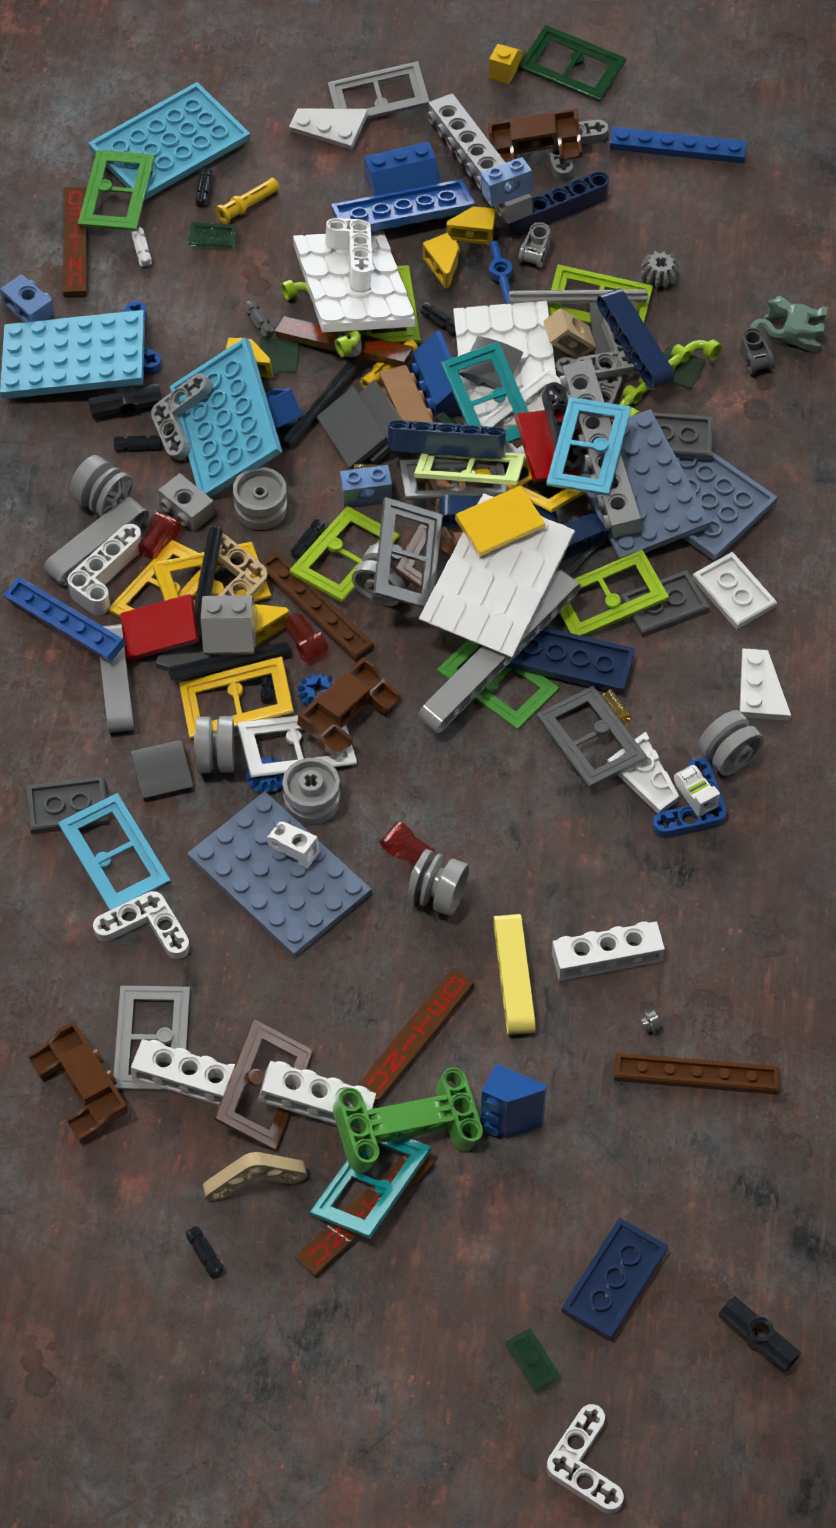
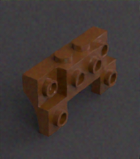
M577 108L488 123L490 143L505 163L515 160L516 154L558 147L561 161L583 157Z
M363 657L342 677L334 679L324 693L320 692L315 697L314 701L298 715L297 725L317 738L316 745L336 759L352 745L353 738L341 728L368 704L386 714L401 700V693L395 690L383 678L376 665Z
M75 1021L59 1028L47 1042L28 1053V1059L41 1080L61 1069L84 1106L66 1118L80 1144L105 1131L104 1125L128 1113L126 1103L114 1086L117 1084L114 1075L110 1070H104L101 1065L104 1061L99 1051L91 1049Z

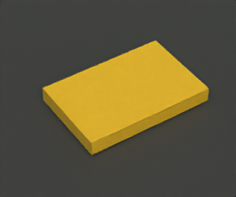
M521 485L455 515L457 523L479 557L545 528L544 520Z

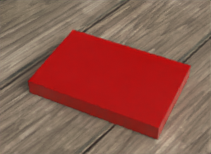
M545 410L517 413L514 418L533 482L547 481L555 450ZM557 411L554 412L555 418L563 421V414ZM577 468L571 473L563 471V474L578 476L580 471Z
M191 594L120 613L123 639L126 642L124 646L125 655L129 661L199 642L194 599Z

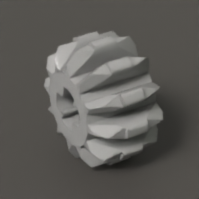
M665 250L662 253L654 251L653 255L647 254L641 264L642 280L646 281L647 285H655L656 290L659 286H662L664 289H667L668 285L674 286L680 276L679 260L674 259L673 254L666 255Z

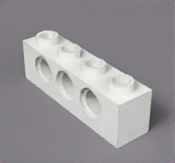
M657 921L651 923L640 922L635 926L624 928L617 926L603 932L590 931L576 937L564 936L552 943V957L559 981L663 962L665 951ZM635 942L638 946H631L628 943ZM609 947L613 950L605 951L602 948ZM577 952H584V953H586L587 955H585V956H579V955H577L576 953H577Z
M142 1039L131 1066L132 1079L219 1106L235 1064H222L209 1056L199 1057L183 1048L173 1049L157 1040L147 1041ZM161 1062H168L170 1064L167 1067L158 1066ZM187 1070H194L196 1072L193 1075L184 1074ZM212 1078H220L222 1080L219 1083L210 1082Z
M270 1061L257 1101L337 1125L333 1114V1105L343 1089H357L363 1096L367 1110L372 1109L376 1093L370 1092L369 1089L363 1086L344 1084L337 1078L318 1076L311 1070L292 1068L285 1062ZM292 1083L297 1089L291 1090L285 1084ZM312 1091L320 1092L323 1098L315 1097ZM349 1103L350 1106H346L348 1108H353L351 1103ZM350 1127L351 1130L360 1132L358 1128Z

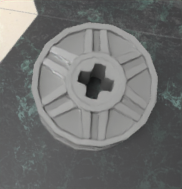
M93 455L87 458L74 473L69 486V496L80 505L89 507L93 513L101 517L111 508H114L121 500L130 497L134 486L133 478L121 469L113 467L110 462L99 455Z
M426 849L412 871L407 900L415 904L420 899V905L426 907L433 897V910L451 917L463 896L468 881L470 865L452 858L446 867L443 868L444 856L437 854L434 858V852Z

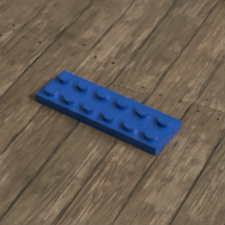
M459 179L331 204V212L334 218L367 221L370 224L371 232H377L381 229L397 228L402 225L422 223L427 220L443 219L448 216L458 215L471 207H476V203L463 180Z

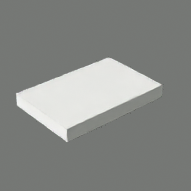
M733 552L695 572L692 576L693 581L736 630L777 606L776 600Z

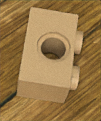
M562 308L543 321L549 342L573 358L583 357L596 348L590 327Z

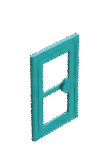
M499 342L440 363L467 425L481 426L473 406L492 399L495 402L501 403L506 399V396L515 415L521 412H529ZM491 359L503 388H495L492 394L471 401L458 371ZM517 426L506 429V444L521 439Z
M410 1138L378 1143L410 1156L391 1183L388 1180L378 1181L357 1173L350 1167L348 1160H346L309 1213L312 1216L370 1239L432 1151L431 1146ZM358 1152L362 1159L368 1157L365 1153ZM352 1178L375 1186L376 1194L381 1197L365 1220L332 1207Z

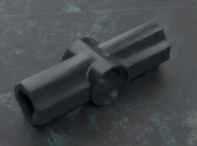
M159 384L134 389L131 386L115 388L113 393L88 398L93 419L118 414L121 417H130L136 414L138 409L154 406L162 400Z
M736 1296L730 1298L719 1312L718 1316L745 1339L750 1349L761 1352L784 1373L800 1357L801 1352L774 1330L773 1324L769 1319L759 1317ZM760 1330L766 1334V1337L758 1338L753 1332Z

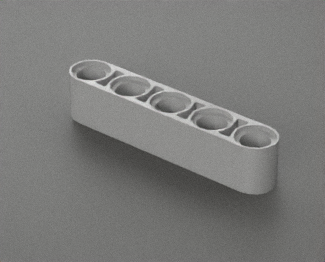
M131 497L124 498L114 508H111L50 556L45 562L43 570L61 586L68 585V576L122 526L134 524L140 528L149 516L148 511Z
M122 624L103 626L123 638ZM123 647L111 663L100 657L109 733L134 730L125 647Z

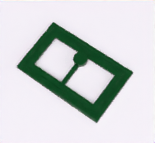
M545 25L519 63L518 68L600 102L625 64L626 58ZM549 41L576 51L571 54V62L563 74L536 64ZM584 55L609 64L595 88L567 77L574 65L583 63Z

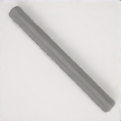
M612 290L510 291L508 300L511 304L536 303L537 301H547V303L597 302L599 295ZM623 290L630 301L636 300V303L647 302V290Z

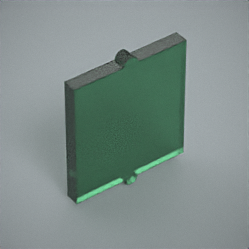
M279 337L261 338L260 349L270 358L273 373L275 375L279 373L296 374L299 343Z
M666 347L663 353L668 361L672 358L671 351L673 348ZM691 355L686 363L681 362L675 367L674 380L669 383L691 390L696 379L700 378V371L705 363V359Z

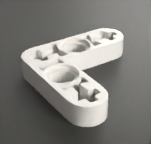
M151 891L98 916L93 922L96 938L106 942L149 923L169 957L181 959L189 953L188 937L164 897L158 892ZM153 902L157 904V907L153 909L148 903ZM140 906H141L142 911L144 910V914H143V915H141V911H140V908H139ZM129 911L137 915L133 921L122 919L123 914ZM115 918H118L120 926H117V922L114 921ZM163 920H168L172 923V927L168 930H161L158 928V924ZM105 924L107 927H110V930L105 931L101 929V926ZM172 936L175 937V940L179 945H182L181 949L173 947L171 939Z
M589 1404L580 1410L549 1456L547 1473L554 1481L607 1514H613L618 1512L623 1504L624 1497L621 1488L581 1462L602 1430L605 1422L603 1410L595 1404ZM592 1414L597 1415L596 1421L598 1423L592 1422L586 1433L583 1430L587 1420L585 1415L589 1417ZM572 1436H579L583 1439L584 1446L581 1449L574 1450L569 1447L568 1439ZM561 1461H564L565 1469L571 1473L573 1468L577 1469L571 1481L568 1480L569 1473L564 1469H561L559 1472L555 1471L554 1462L559 1464ZM582 1475H587L593 1480V1486L590 1489H581L577 1485V1479ZM598 1484L602 1485L600 1492L609 1496L611 1493H614L617 1503L611 1501L609 1505L606 1504L605 1496L599 1492L597 1497L592 1496L596 1492Z

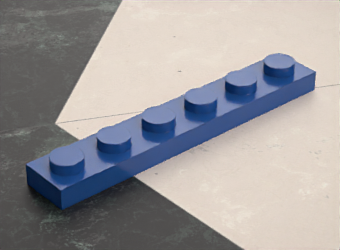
M612 127L610 150L743 164L746 141L619 127Z
M18 577L3 595L7 601L110 663L126 645V642L120 636L21 577Z

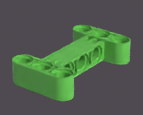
M458 1068L446 1069L436 1084V1097L370 1110L366 1109L363 1096L357 1089H343L333 1105V1114L350 1167L358 1173L369 1171L379 1155L378 1143L447 1129L455 1148L463 1152L472 1150L481 1138L483 1129L464 1072ZM446 1081L452 1082L456 1088L450 1087ZM343 1101L351 1103L353 1108L346 1107ZM454 1106L460 1107L464 1113L458 1112ZM350 1127L358 1128L361 1134L354 1133ZM462 1131L468 1132L472 1138L464 1136ZM358 1152L365 1153L369 1160L362 1159Z

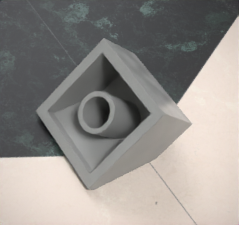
M252 595L202 596L201 629L204 655L254 654L257 607Z

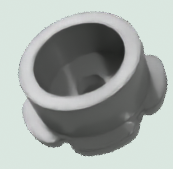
M654 1009L649 1012L645 1010V1016L641 1018V1021L647 1033L653 1031L654 1035H657L656 1032L663 1029Z

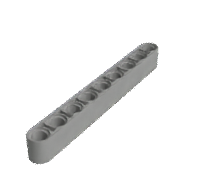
M558 570L554 574L514 657H508L482 646L423 705L418 713V719L436 733L443 731L576 596L581 584L564 571Z

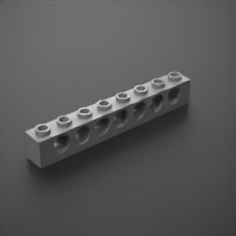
M453 93L428 102L429 112L427 117L430 124L435 125L439 136L446 140L449 150L455 152L459 163L464 164L470 177L473 176L479 190H482L480 172L502 165L505 161ZM526 194L496 205L497 214L500 217L503 216L508 224L533 214L532 197L530 194Z
M591 359L563 366V376H560V382L564 389L568 391V401L570 397L604 402ZM579 411L575 430H580L581 435H578L579 441L593 443L597 438H604L608 442L612 425L609 416ZM580 447L581 449H586L587 454L584 455L587 469H592L593 472L590 478L599 479L605 452L598 453L592 448ZM620 454L611 486L615 487V489L610 490L609 496L596 495L599 509H604L606 514L603 515L605 529H610L613 538L641 531V517ZM621 507L622 509L615 510L614 508Z

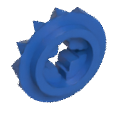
M322 672L319 675L310 673L309 677L302 678L298 686L300 701L308 707L316 697L314 689H316L318 684L322 689L319 693H324L333 682L331 675L327 677Z
M273 755L271 758L260 757L262 764L282 762V760H276ZM246 767V781L253 790L260 793L264 791L271 793L282 787L284 774L251 778L249 769Z

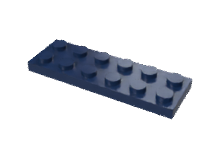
M545 627L506 667L623 694L634 658L635 648Z

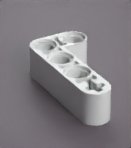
M329 219L326 223L325 245L330 249L348 250L349 285L355 291L368 290L372 274L370 224L359 219Z
M126 524L122 526L68 576L71 598L90 613L100 616L108 612L110 600L105 584L142 551L141 531L137 525Z

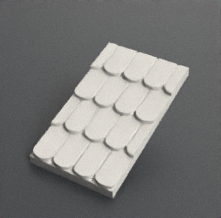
M383 231L371 232L372 274L370 288L366 291H355L349 285L348 250L328 248L325 245V234L293 236V245L322 332L415 327L414 312L407 298L406 289L397 271V265Z
M547 301L513 303V305H490V307H466V309L454 308L458 356L470 352L477 336L503 342L524 352L513 373L519 390L547 369H550L556 375L553 345L549 342L543 323L549 317ZM460 376L471 401L490 395L495 389L484 382L477 385ZM544 388L525 402L530 411L544 410L541 397ZM507 396L501 403L495 402L492 399L473 406L479 421L508 400ZM514 412L510 413L494 427L506 430L517 426Z
M483 493L478 504L493 498V496ZM542 517L545 522V528L481 557L478 556L463 532L419 620L513 658L575 534V530Z

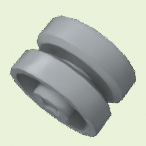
M259 467L254 470L244 471L237 476L233 484L235 515L238 521L254 530H267L281 523L287 514L286 482L282 475L274 469Z
M379 544L370 545L362 558V562L359 563L352 574V583L357 591L374 603L382 606L397 605L399 601L373 594ZM391 559L388 584L406 589L411 582L394 571L399 560Z
M738 710L727 712L716 719L704 731L698 741L697 748L708 760H712L713 766L722 776H729L744 768L759 753L764 743V737L754 726H749L750 723L747 718Z
M210 716L196 718L194 754L198 774L211 773L213 771L214 757H217L218 769L221 773H234L235 732L233 716H220L217 720L216 733H214L213 721Z
M319 758L301 759L289 766L284 773L282 783L286 811L302 824L316 825L331 819L338 811L340 805V779L337 770L330 763Z

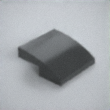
M477 336L470 351L499 342L513 374L524 352L503 342ZM491 359L462 369L459 372L460 376L477 385L484 382L493 388H503Z
M181 740L131 751L143 800L193 788Z

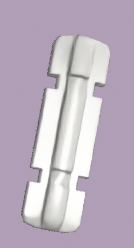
M139 227L136 231H131L137 257L139 258L140 266H150L152 261L148 244L144 236V230Z

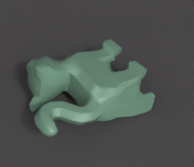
M777 296L775 299L768 301L769 310L764 319H757L750 325V328H764L773 338L781 339L788 344L818 353L821 343L815 341L817 334H823L824 319L828 307H821L819 310H816L804 304L790 303L782 296ZM773 320H786L783 329L779 330L775 329L770 322Z

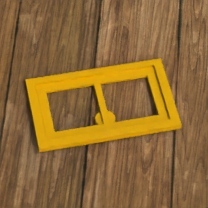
M526 460L523 463V467L529 469L528 462ZM489 468L472 469L476 474L491 475ZM530 469L528 472L529 476L520 480L517 485L507 484L508 491L531 481ZM522 486L533 504L551 513L586 493L565 489L547 499Z
M171 540L107 609L108 612L121 618L120 613L134 609L128 606V603L148 582L159 587L158 581L152 578L155 575L153 563L169 560L173 555L180 558L198 554V552ZM218 562L215 573L221 568V564ZM201 569L182 590L177 582H173L178 597L191 594L194 598L197 593Z
M252 542L238 544L259 561ZM204 552L152 564L164 601L178 597L170 572L201 566ZM252 573L251 577H252L253 579H254L255 577H259V578H260V573H257V574H253V573ZM214 579L211 595L218 596L223 591L224 586L221 582ZM267 582L253 595L254 601L271 598ZM246 590L233 591L235 595H246Z
M282 656L179 683L190 739L194 738L196 718L200 717L196 693L229 685L227 691L229 696L234 698L237 715H233L234 728L237 727L239 722L270 719L294 712ZM272 674L278 704L242 713L239 697L243 694V688L238 682ZM213 720L214 733L217 732V720Z

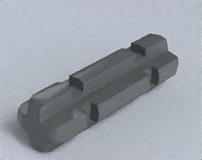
M256 301L246 302L244 310L258 330H260L264 338L273 337L275 328Z

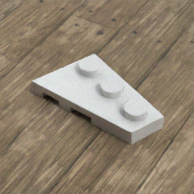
M297 109L289 129L290 132L352 150L368 116V109Z
M742 649L740 712L746 718L790 721L791 713L768 650Z
M644 732L635 741L645 752L648 759L618 774V776L656 813H660L677 803L679 795L669 775L660 764L659 756L653 750L647 733ZM621 749L610 757L607 763L627 754V752Z

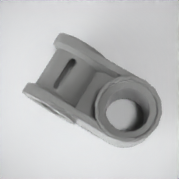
M535 223L530 227L519 251V263L525 261L536 264L538 268L543 266L550 246V228L547 224Z

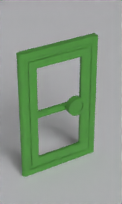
M97 150L78 226L136 231L155 155ZM107 162L140 164L134 188L113 187L111 181L103 180ZM99 191L102 193L110 191L132 193L127 217L94 215Z
M467 640L437 669V672L449 680L458 671V668L478 650L479 644ZM506 667L474 699L518 730L560 687L543 675L513 669L539 688L517 711H514L490 693L498 688V682L513 669Z

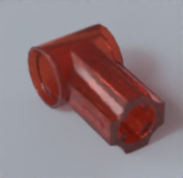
M156 511L151 518L149 530L138 544V551L148 559L157 558L169 539L174 540L177 537L181 528V520Z
M294 613L284 622V628L296 643L297 651L304 662H308L329 651L324 636L321 632L314 631L303 614Z
M399 821L395 822L379 841L381 847L392 856L400 855L416 865L426 849L433 851L435 854L434 848L415 837L412 830Z

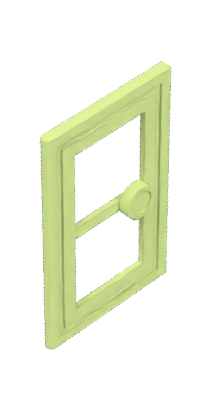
M422 453L414 472V478L517 485L525 454L505 453V456L501 458H481ZM435 457L470 459L467 469L461 473L431 471ZM475 460L510 462L505 476L476 474L472 470Z

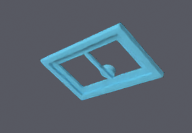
M570 397L546 485L609 496L631 407ZM579 411L614 417L608 442L604 438H597L593 443L572 440ZM570 445L592 448L598 453L605 452L599 479L563 474Z
M118 793L58 822L59 827L109 911L171 882ZM113 812L130 842L108 853L100 852L94 857L78 829ZM134 847L151 876L116 893L102 868H107L110 865L111 857Z

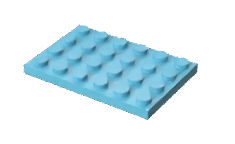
M196 82L88 143V146L95 156L97 150L154 154V162L144 198L146 200L251 140L250 133ZM107 162L106 167L127 188H134L140 164Z
M138 310L5 324L0 386L2 399L142 385L144 377V311Z
M245 337L170 386L172 392L192 376L200 373L212 381L213 387L210 394L178 417L191 446L188 456L196 486L210 498L232 485L237 476L242 472L257 469L282 453L251 342ZM182 395L179 398L178 405L184 402L186 395Z

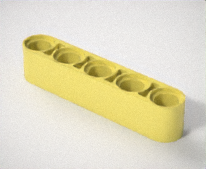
M521 914L494 916V932L507 1034L535 1033V1017Z

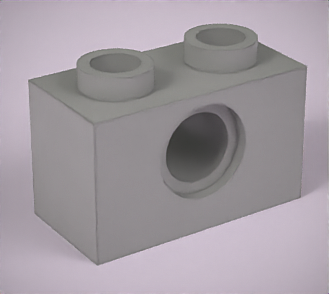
M180 473L158 490L160 507L166 513L170 512L182 526H187L193 532L215 515L213 500Z

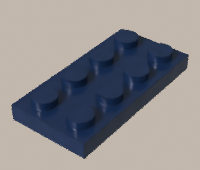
M619 1217L565 1301L561 1312L611 1341L667 1252L668 1245Z

